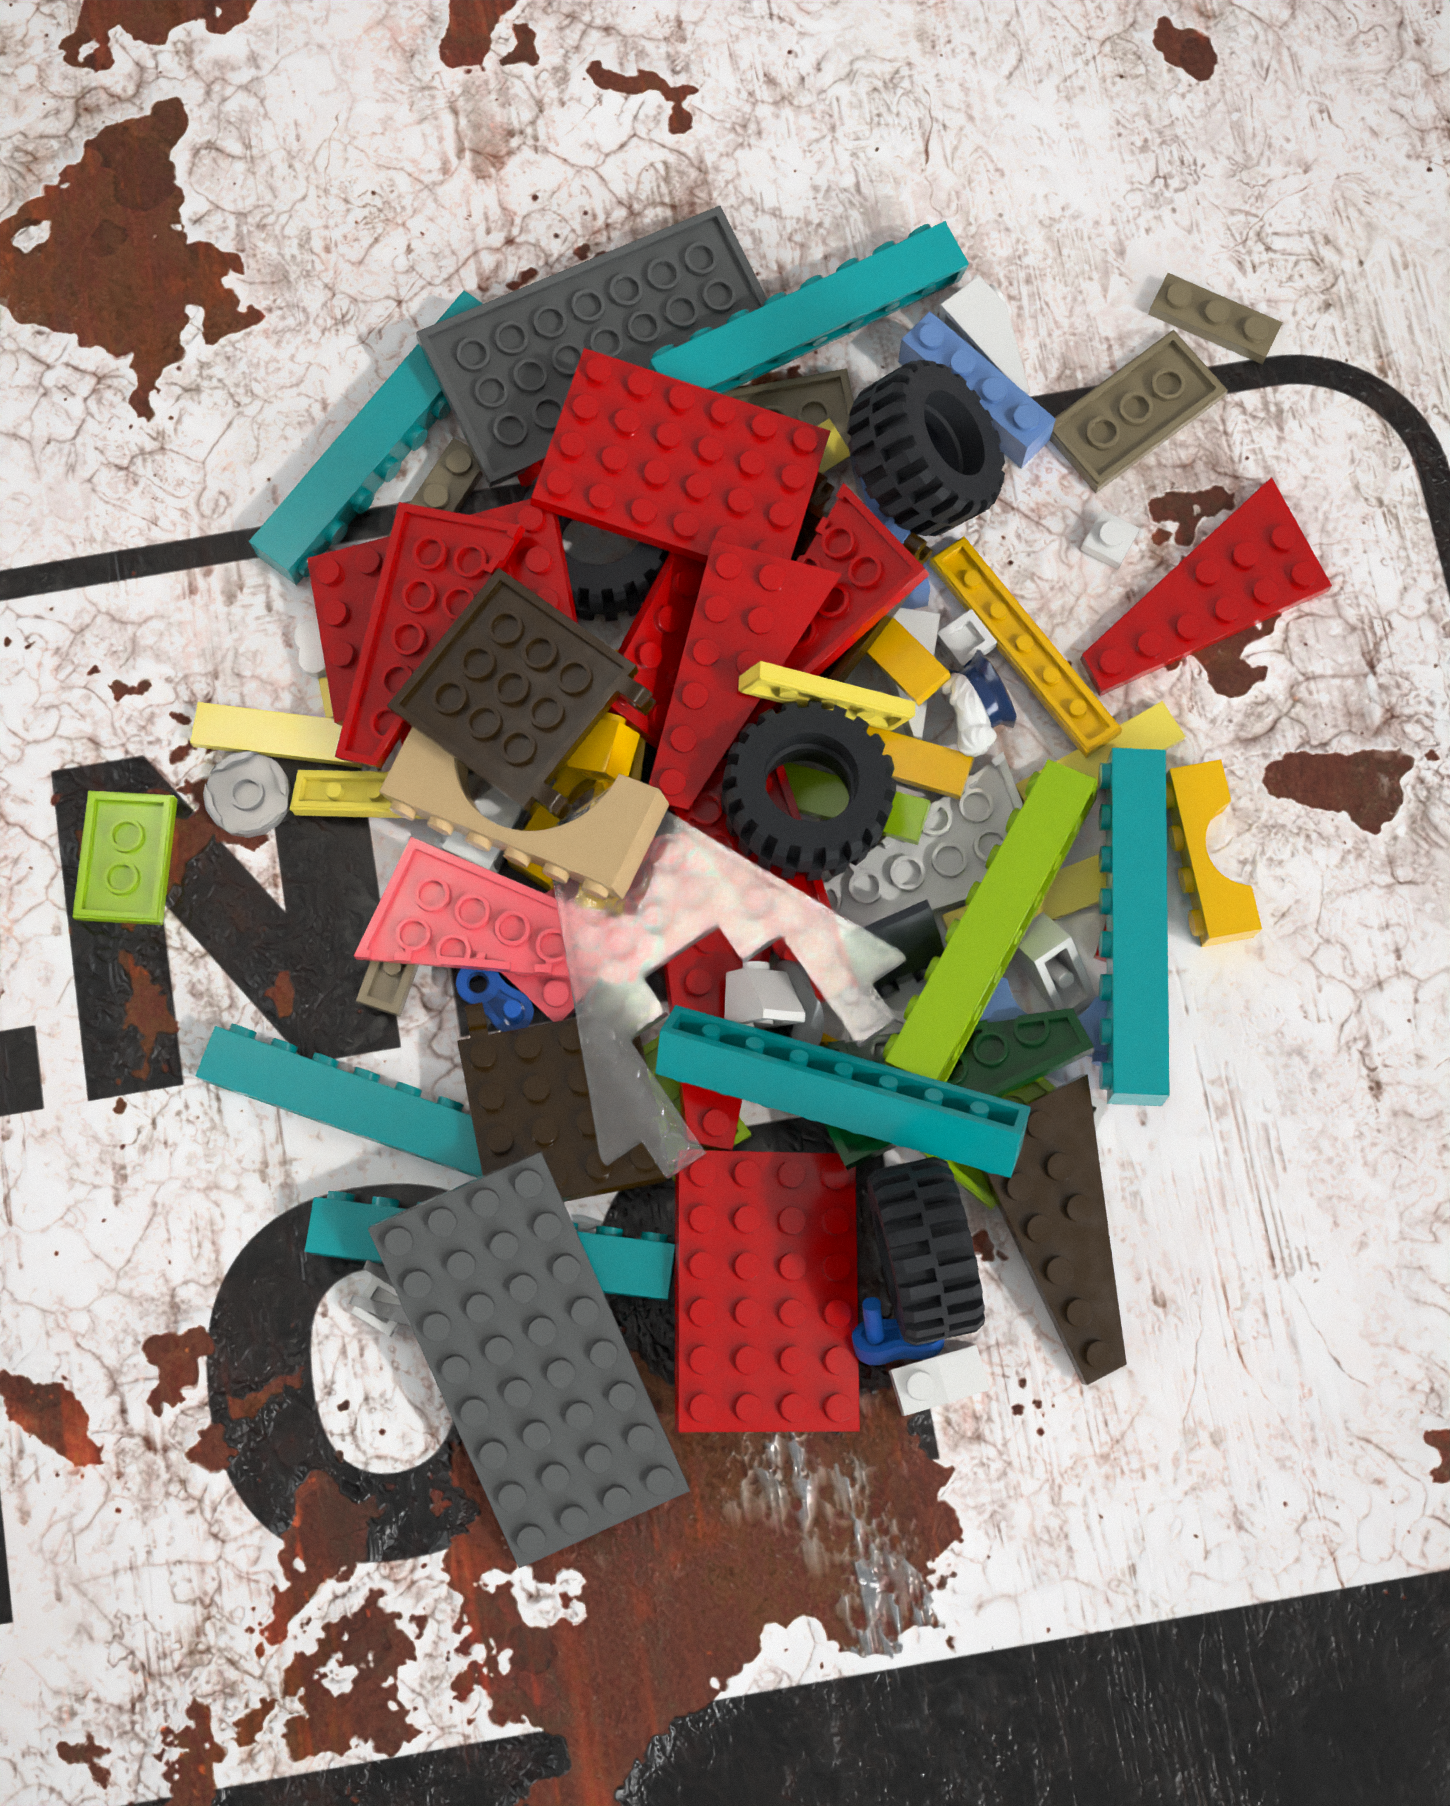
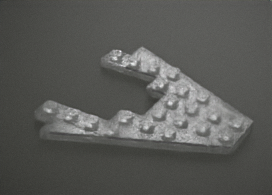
M610 788L551 828L566 824L586 813L601 800ZM667 810L623 900L609 894L606 900L597 898L585 892L581 888L582 883L570 878L566 884L553 879L600 1158L607 1166L643 1142L664 1176L669 1179L706 1153L632 1043V1040L668 1016V1013L644 978L717 928H720L743 963H746L782 938L859 1048L897 1022L895 1016L872 984L906 961L904 954L900 950Z

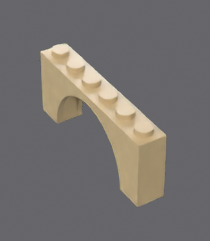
M413 727L379 791L391 803L389 809L405 819L413 821L416 815L428 820L427 825L439 833L451 836L453 831L466 836L465 841L480 850L489 852L491 846L504 851L503 856L519 866L527 868L530 862L543 867L542 873L564 884L567 883L569 878L583 884L581 888L585 892L603 900H606L608 894L621 900L624 899L669 806V802L658 788L619 773L613 785L597 804L580 817L566 824L538 831H521L503 827L484 817L478 810L469 786L468 768Z

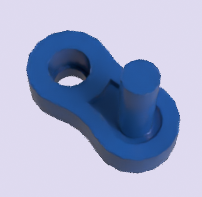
M460 969L456 979V988L459 996L468 1004L482 1002L484 1013L498 1031L505 1032L529 1027L533 1019L534 1009L527 995L506 984L498 972ZM475 976H481L487 982L485 990L480 993L472 991L469 986L470 980Z
M869 1297L863 1301L864 1321L856 1326L852 1334L855 1356L861 1362L868 1365H882L899 1359L925 1360L936 1356L943 1349L945 1339L916 1346L905 1342L903 1336H901L896 1319H882L881 1302L878 1298Z

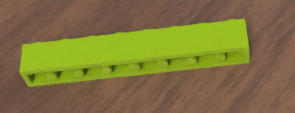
M1050 759L1047 760L1041 773L1035 771L1032 774L1025 790L1027 799L1021 809L1016 807L1010 814L1005 828L1008 834L1002 845L995 844L991 849L985 865L988 871L981 883L975 881L971 886L965 901V905L968 908L961 920L955 918L951 923L945 937L947 946L940 958L935 956L931 960L925 973L924 980L927 983L920 996L914 994L909 1000L904 1012L906 1022L899 1035L893 1033L888 1039L882 1055L885 1058V1065L947 1082L1097 800L1096 778Z

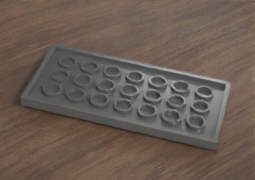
M719 205L416 332V338L489 488L523 474L533 463L546 457L584 348L648 369L652 355L660 348L670 344L678 347L688 342L689 338L700 329L712 327L714 330L725 325L729 317L741 310L748 309L749 312L763 307L767 297Z
M541 1150L368 1227V1231L519 1569L690 1491L687 1480Z

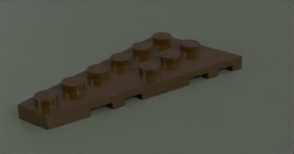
M1084 1074L1023 1104L1030 1106L1031 1109L1021 1152L1011 1178L987 1173L983 1170L981 1172L1080 1382L1084 1385H1089L1127 1365L1089 1079L1088 1074Z

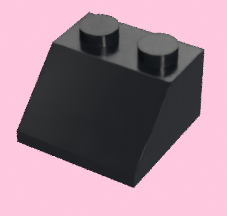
M927 899L844 936L843 941L860 994L868 998L874 997L877 1002L899 993L901 990L898 985L915 979L917 984L926 982L924 977L931 960L935 956L940 958L945 950Z

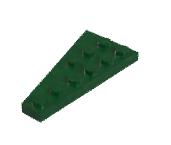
M1073 1008L1019 1015L1016 1019L990 1023L987 1020L979 1021L946 1083L1000 1098L1094 1053V1046ZM893 1033L876 1035L874 1039L847 1043L845 1040L833 1041L821 1047L885 1065V1058L882 1056L883 1050ZM824 1123L846 1170L897 1147L886 1141L862 1134H855Z

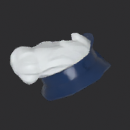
M977 649L975 655L965 664L963 669L960 671L947 669L950 672L951 678L942 687L944 694L952 693L949 703L954 706L955 711L954 727L958 732L957 748L963 755L973 758L985 754L988 748L993 745L997 737L993 729L994 727L1001 724L1014 728L1017 718L1010 696L992 663L985 658L982 651Z

